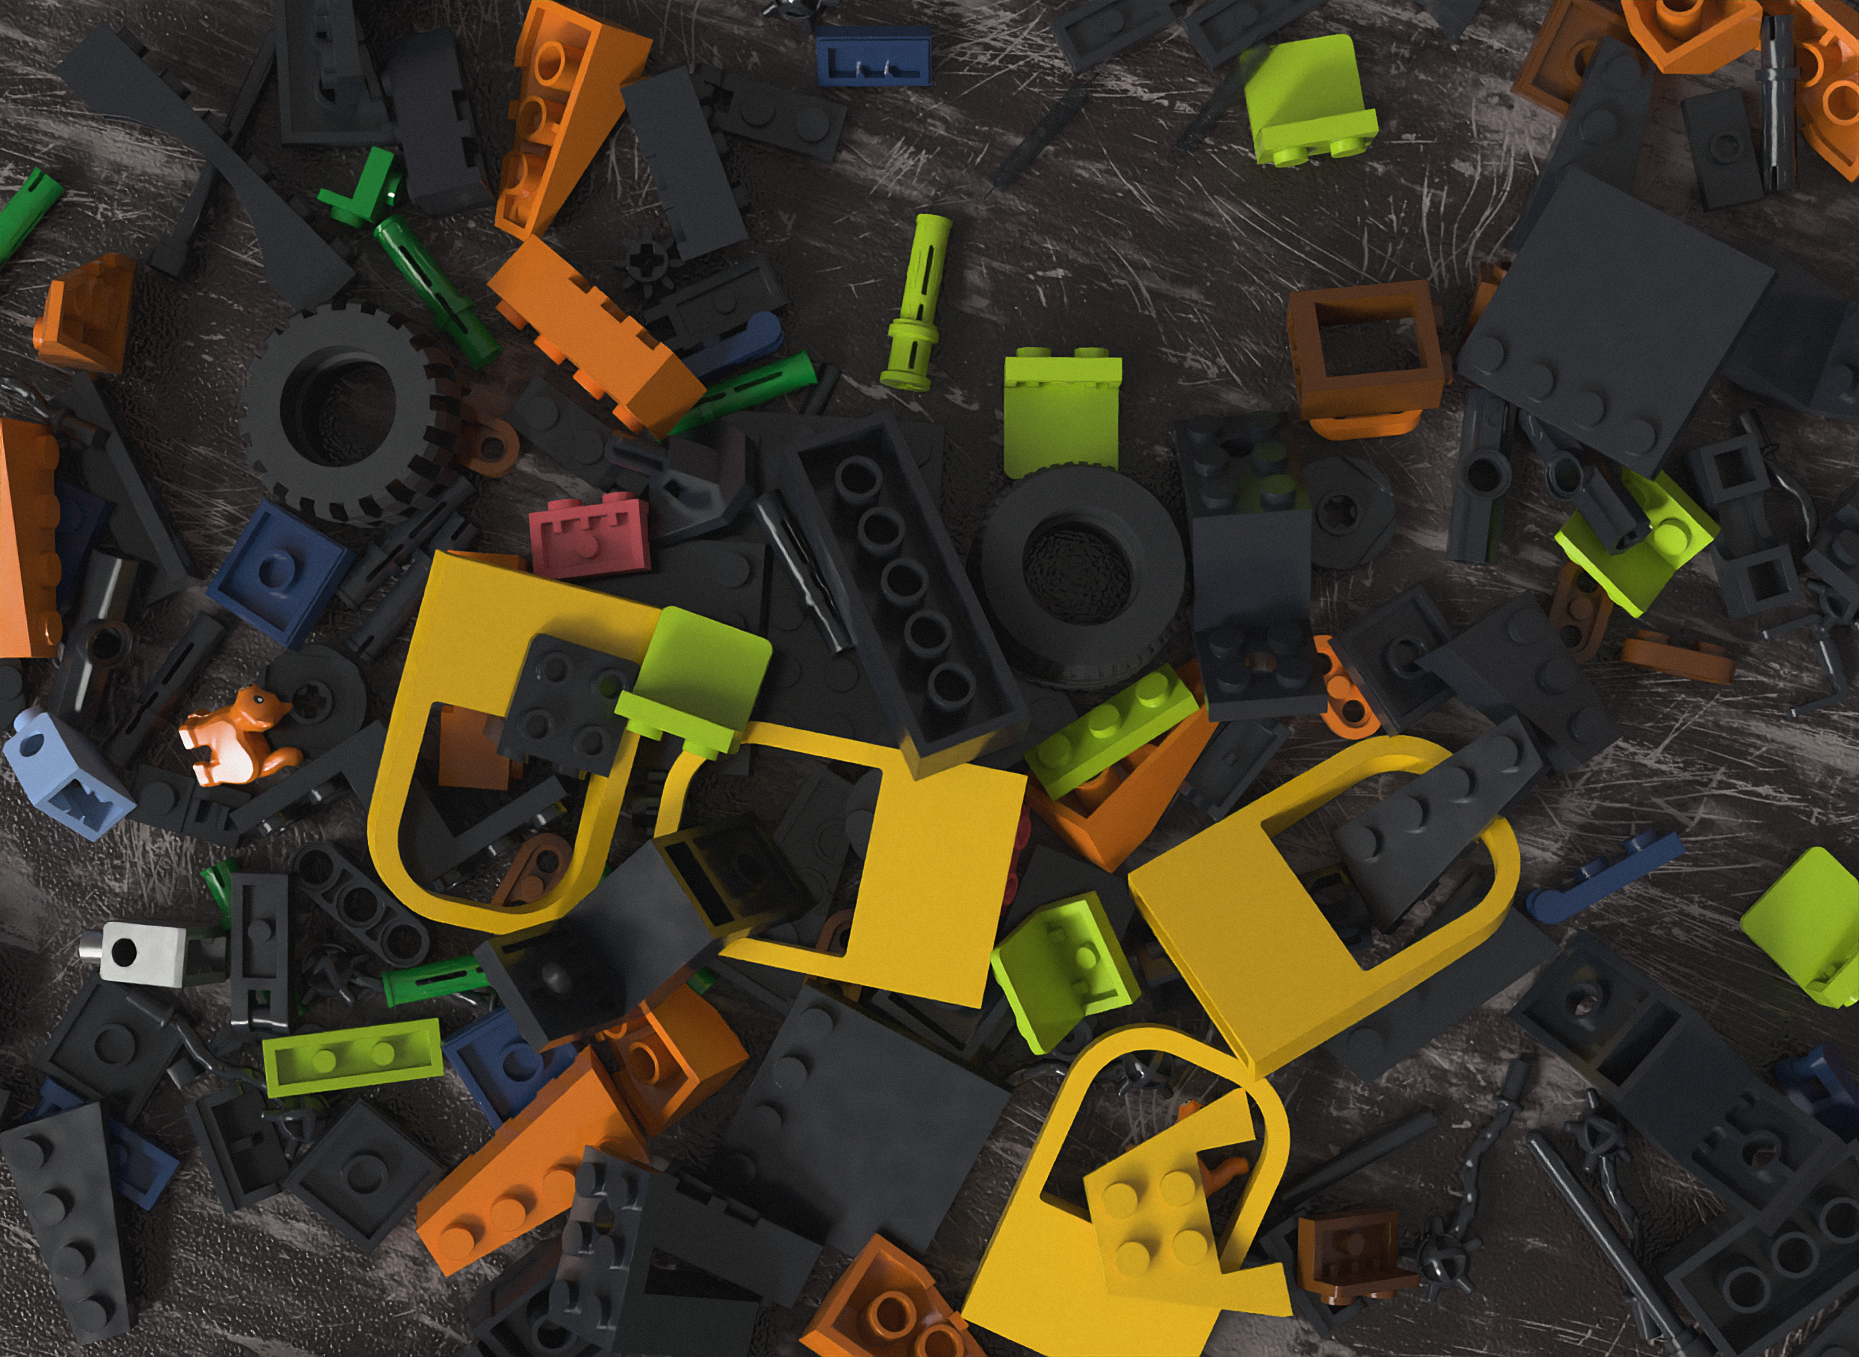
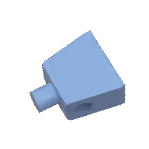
M42 707L28 708L16 717L14 728L17 734L5 743L3 752L34 807L94 843L138 806L102 755L85 735L49 711L46 712ZM73 779H77L82 787L73 788L69 783Z

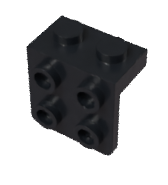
M544 633L534 634L529 640L505 716L489 714L483 735L498 745L496 754L527 764H530L532 756L553 761L551 770L581 780L585 779L587 772L609 778L628 720L627 717L616 714L614 711L622 690L633 692L641 667L634 661Z

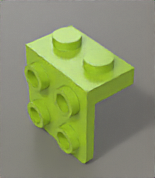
M1335 34L1278 44L1277 47L1272 49L1274 52L1270 51L1272 53L1269 54L1270 57L1267 56L1268 59L1266 61L1262 60L1265 64L1261 63L1263 66L1259 65L1261 67L1258 68L1259 71L1256 70L1257 73L1255 75L1251 74L1254 78L1249 76L1252 80L1248 79L1250 82H1247L1248 85L1245 84L1244 92L1257 165L1274 162L1275 167L1278 168L1290 167L1309 161V156L1331 152L1332 158L1357 155L1366 151L1365 146H1369L1379 132L1375 108L1365 110L1354 45L1350 36L1346 34Z
M1042 347L1018 348L1017 357H1006L1004 365V473L1009 479H1023L1025 474L1034 473L1037 469L1044 466L1049 468L1051 464L1059 463L1064 465L1065 462L1073 461L1074 464L1084 461L1088 462L1089 465L1101 463L1104 467L1109 465L1115 467V471H1118L1119 387L1122 382V358H1109V349L1078 348L1074 350V357H1051V349Z
M668 606L660 614L633 692L622 690L614 713L630 718L627 730L660 741L663 731L685 738L682 750L703 758L716 761L719 751L726 754H737L773 655V645L765 638L675 606Z
M1812 846L1741 917L1740 927L1817 1004L1839 1009L1843 1004L1848 1007L1859 1000V881L1827 850L1822 847Z
M1095 890L1038 906L990 952L994 977L998 984L1002 986L1016 1016L1017 1026L1021 1035L1027 1040L1035 1055L1049 1053L1085 1016L1133 1004L1142 994Z

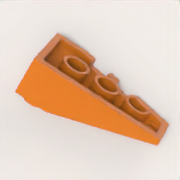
M1620 0L1631 34L1663 74H1711L1759 45L1763 8L1757 0Z
M1757 0L1763 8L1762 16L1798 14V20H1796L1797 67H1803V78L1797 79V114L1804 124V127L1800 128L1809 145L1851 183L1859 179V13L1840 0ZM1761 35L1759 37V45L1753 48L1754 50L1761 51Z
M1196 657L1174 671L1192 693L1200 708L1198 711L1054 802L1031 769L1024 774L1028 778L1023 800L1073 851L1110 874L1152 832L1177 792V788L1187 776L1220 723L1209 722Z
M686 983L681 985L646 1016L594 1034L597 1042L607 1039L620 1069L612 1074L620 1094L651 1139L663 1133L723 1088L750 1058L737 1035L729 1028L719 1012Z
M877 1233L870 1238L828 1292L798 1340L821 1357H988L966 1329L969 1325L964 1318L960 1317L961 1314L958 1310L954 1312L933 1284L936 1282L926 1268Z

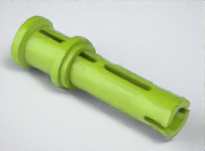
M918 214L900 319H894L893 324L889 326L888 335L893 338L888 369L881 372L880 382L898 389L926 392L930 390L931 380L926 377L931 347L934 344H938L940 334L937 332L938 327L933 325L942 280L949 231L952 228L953 221L938 215Z

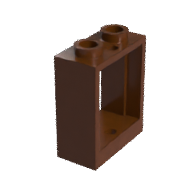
M1427 279L1290 292L1286 327L1301 421L1439 408L1444 385H1451L1452 361L1448 350L1440 351L1438 335L1443 334L1442 306L1440 301H1431ZM1413 318L1421 363L1420 369L1334 377L1326 376L1319 326Z

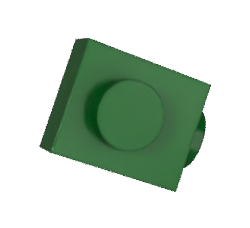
M373 146L353 199L321 188L317 200L327 209L331 210L328 218L338 224L358 231L361 230L363 223L377 227L383 222L389 205L395 207L402 197L406 185L405 174L402 173L404 165L395 154Z

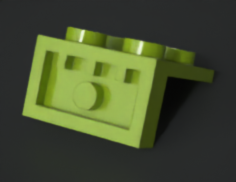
M1622 465L1621 481L1650 519V525L1653 528L1643 542L1636 544L1623 554L1611 556L1578 509L1575 510L1556 533L1555 540L1564 548L1567 556L1573 562L1581 565L1606 590L1612 601L1622 606L1634 618H1638L1646 612L1676 570L1712 542L1722 528L1662 469L1655 481L1652 482Z

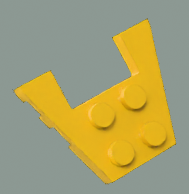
M1244 1088L1231 1090L1164 1131L1083 1176L1106 1294L1280 1317L1293 1315L1282 1262L1278 1261L1221 1273L1196 1153L1201 1150L1256 1139Z

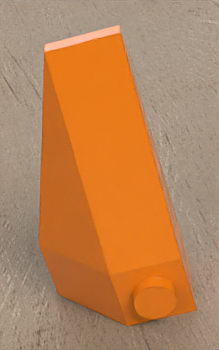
M557 0L531 1L515 52L514 67L522 69L519 100H511L509 102L507 119L515 121L516 126L513 150L509 151L502 159L494 226L524 242L532 233L541 239L625 110L626 105L619 84L641 77L653 39Z
M108 252L52 280L45 301L44 315L38 316L33 330L34 348L39 350L38 359L54 367L86 369L122 375L136 262L122 253Z

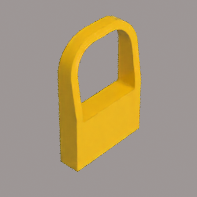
M436 549L396 696L367 822L368 846L374 866L385 885L403 904L419 915L431 920L503 935L564 917L597 887L605 867L640 739V734L626 729L630 718L627 720L609 778L591 773L575 847L566 873L549 893L534 902L515 907L495 906L439 894L418 885L407 874L399 855L398 829L432 703L438 701L504 717L529 640L537 633H544L634 661L642 667L660 614L664 608Z
M749 721L741 744H763L876 767L882 770L883 776L846 953L838 954L755 936H747L733 941L718 955L981 1009L990 965V952L994 946L1028 776L963 763L915 782L899 749L766 722ZM685 750L677 758L665 782L653 838L680 831L690 784L697 771L708 759Z
M1388 735L1378 736L1360 741L1128 873L1130 899L1254 1083L1394 1001L1486 941L1499 928L1508 915L1519 881L1520 852L1515 834L1504 817L1502 820L1497 819L1480 836L1492 856L1495 869V882L1484 900L1466 914L1369 971H1363L1270 840V838L1276 836L1363 779L1388 771H1406L1422 775L1453 755L1447 749L1428 740L1406 735H1395L1391 738Z
M1128 1024L1105 1032L1090 1042L1075 1058L1062 1082L961 1303L960 1317L1048 1357H1200L1221 1309L1106 1294L1090 1211L1042 1189L1086 1091L1096 1074L1111 1060L1128 1052L1152 1049L1174 1054L1243 1087L1257 1102L1263 1115L1265 1137L1261 1154L1216 1249L1221 1273L1239 1270L1283 1175L1289 1155L1290 1129L1284 1106L1271 1082L1265 1076L1254 1083L1234 1053L1183 1030L1164 1024Z

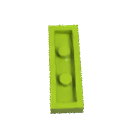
M1167 662L1023 753L1022 756L1054 802L1200 708L1192 693Z
M438 1017L262 1039L268 1098L444 1075Z

